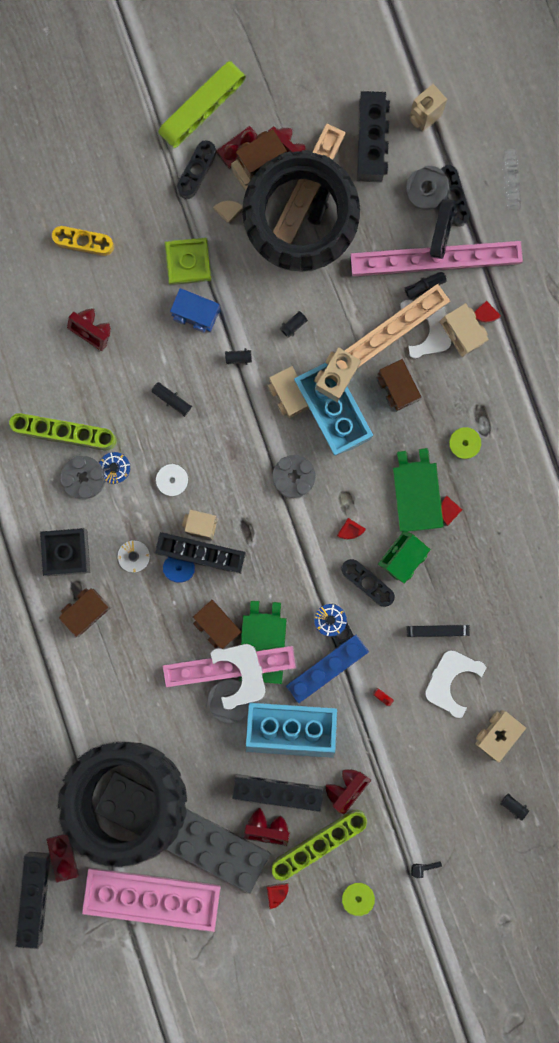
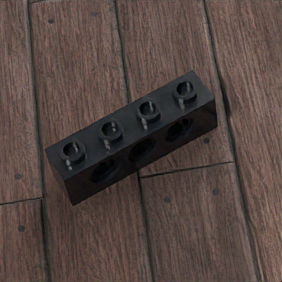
M361 91L357 181L382 182L383 176L388 174V162H384V154H388L389 141H385V134H389V120H386V113L390 111V100H386V92ZM375 113L379 118L372 119L369 115ZM376 134L379 138L372 140L369 138V135ZM374 154L378 157V159L372 161L368 158V156Z
M163 532L159 534L155 550L157 555L237 574L242 573L246 556L244 551Z
M236 774L232 799L321 812L324 789L323 786Z
M28 852L24 856L15 947L38 949L43 943L50 868L49 853Z

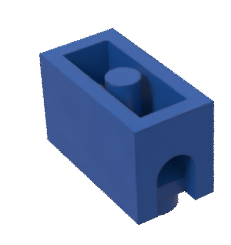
M180 288L170 313H172L171 316L174 317V321L183 325L187 322L194 325L193 328L195 330L205 333V331H212L221 308L219 303Z

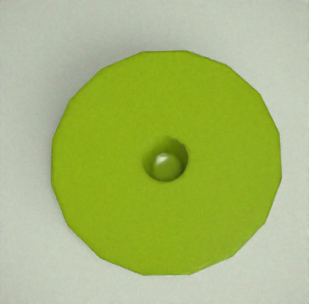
M469 427L455 430L449 441L452 453L462 459H470L476 456L481 448L479 434Z
M353 883L344 890L342 903L349 914L363 916L373 909L375 896L368 885Z

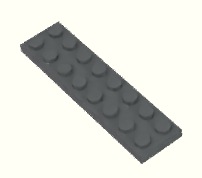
M115 771L94 812L141 836L151 824L155 813L154 791ZM186 808L187 813L183 827L179 829L177 838L166 850L250 894L271 853Z

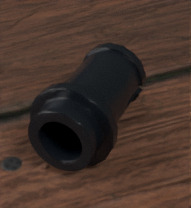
M298 311L289 321L282 323L280 330L287 338L293 337L295 335L294 332L308 320L302 312Z
M244 348L242 351H225L226 365L238 363L248 365V363H252L251 350Z
M509 793L500 803V805L515 815L516 820L520 819L522 821L529 813L527 805L523 806Z

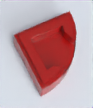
M488 301L475 311L478 322H494L501 317Z
M447 495L445 496L441 506L443 522L448 526L462 509Z
M348 518L337 537L346 540L355 539L362 535L366 528Z
M376 688L373 692V696L387 706H391L394 702L391 697L379 688Z
M289 883L267 886L270 909L278 907L285 900L289 890Z

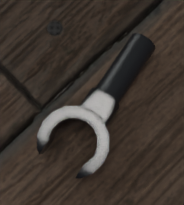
M440 861L425 865L415 863L411 867V876L414 878H424V871L442 867Z

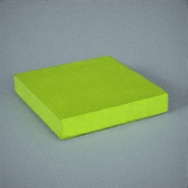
M207 237L165 241L169 285L212 281Z

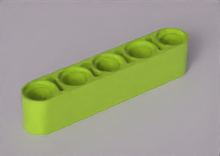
M231 61L226 62L162 124L158 134L173 148L178 147L243 84L246 75Z
M22 413L14 414L9 420L10 428L22 436L105 451L113 449L117 443L115 435L106 428ZM24 419L26 421L25 427L17 429V422ZM42 423H46V431L44 433H38V426ZM62 427H67L68 434L64 437H59V430ZM89 431V438L81 441L79 439L80 433ZM103 435H110L111 441L106 445L101 444V437Z
M358 809L351 810L276 858L272 864L273 876L280 881L287 880L362 832L367 826L365 814ZM359 815L363 818L359 826L351 824L353 816ZM337 827L344 830V834L340 838H335L332 835V831ZM318 839L325 842V847L321 850L313 847L314 842ZM299 851L307 855L306 859L302 862L294 858L295 854ZM278 864L288 866L287 872L283 874L278 873L275 868Z

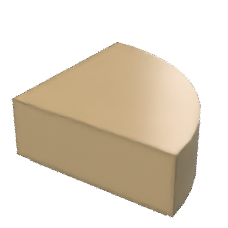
M223 201L213 207L228 223L243 208L241 204L234 201Z

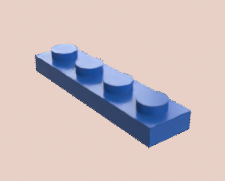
M355 634L287 684L286 687L296 701L300 703L368 654L369 650L358 635Z

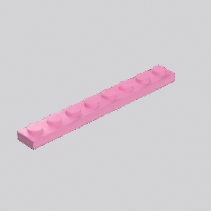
M521 241L447 246L443 259L431 258L430 248L350 254L352 277L522 264L523 262Z

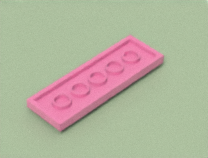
M89 868L82 914L214 932L221 885Z

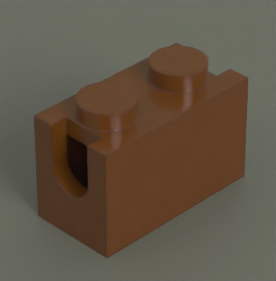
M272 129L269 132L264 131L260 133L253 142L242 144L238 151H236V154L238 155V162L251 180L261 166L280 154L286 153L287 150Z
M403 359L379 370L378 377H376L381 389L385 388L388 394L386 396L387 402L391 408H395L396 412L420 401L421 395Z
M85 588L77 595L78 600L73 605L69 603L60 611L62 615L59 619L75 637H80L111 609L108 603L92 588L89 590Z
M213 599L193 616L196 620L193 622L194 626L201 633L205 630L210 636L207 640L215 649L218 647L224 649L241 633V630Z

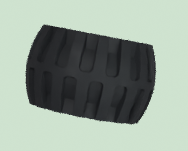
M312 151L286 152L267 161L252 177L243 199V223L251 244L268 262L290 271H312L334 262L352 243L360 220L359 197L348 173L333 159ZM307 179L319 183L330 192L336 204L337 220L331 232L319 242L306 246L289 244L278 238L267 224L265 210L270 196L279 186L290 180Z

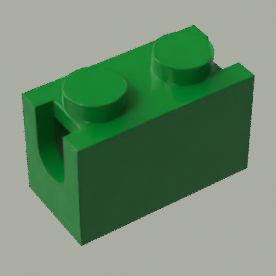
M404 530L378 565L393 578L405 584L406 581L412 578L419 564L426 560L427 554L431 549L414 534Z

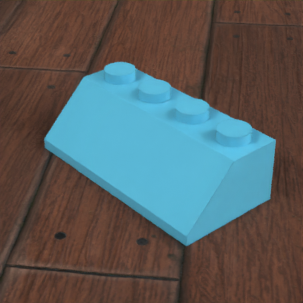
M324 363L294 378L334 456L362 445L371 440L374 435L348 387H346L338 402L315 390L317 383L314 380L320 370L325 371L328 364ZM333 379L325 380L327 387H336V382Z
M249 703L246 752L334 758L337 709Z

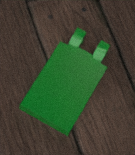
M419 449L420 462L408 463V453L406 451L397 452L399 467L393 468L400 532L402 533L404 530L411 532L444 528L437 463H430L429 449Z
M251 601L250 616L243 615L241 645H252L256 651L285 647L287 618H280L281 603L273 602L272 614L259 613L260 601ZM283 670L262 673L264 683L282 684Z

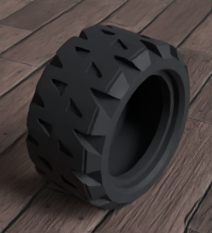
M111 742L89 749L78 757L77 762L70 766L62 780L65 783L58 793L57 809H61L59 822L63 834L69 836L70 845L82 857L87 856L92 863L104 867L122 868L133 866L158 856L177 838L178 831L183 827L186 817L185 802H187L186 786L180 778L181 773L175 764L165 757L164 753L142 743ZM120 765L132 767L142 773L151 784L155 795V813L152 822L147 830L133 841L118 840L105 833L98 825L92 808V798L97 783L105 773Z

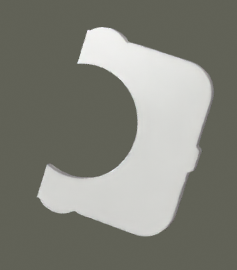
M404 300L400 303L401 310L413 301ZM445 306L426 319L429 325L427 339L420 345L408 346L411 358L417 359L422 355L444 352L449 349L451 339L439 322L446 316Z
M243 644L227 649L218 648L211 652L213 664L219 661L232 662L239 668L242 675V684L237 693L229 697H221L225 709H233L237 705L255 702L264 697L263 671L259 665L256 650L252 645Z
M456 651L445 652L437 668L434 669L432 678L426 688L425 696L427 700L450 711L454 717H463L467 707H462L453 700L450 693L451 682L456 675L464 671H471L482 677L487 667L484 663L474 661Z

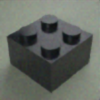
M79 528L40 532L43 576L90 573L88 530Z

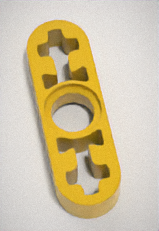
M58 226L52 232L53 241L61 248L101 256L110 255L114 249L112 239L105 234L66 226ZM62 232H64L67 237L72 238V234H74L73 244H71L70 239L63 238L60 241L57 236L62 235ZM80 236H87L89 238L86 246H79L77 244ZM93 238H95V242L99 244H102L103 241H106L109 247H105L104 250H101L100 245L94 244V248H92Z

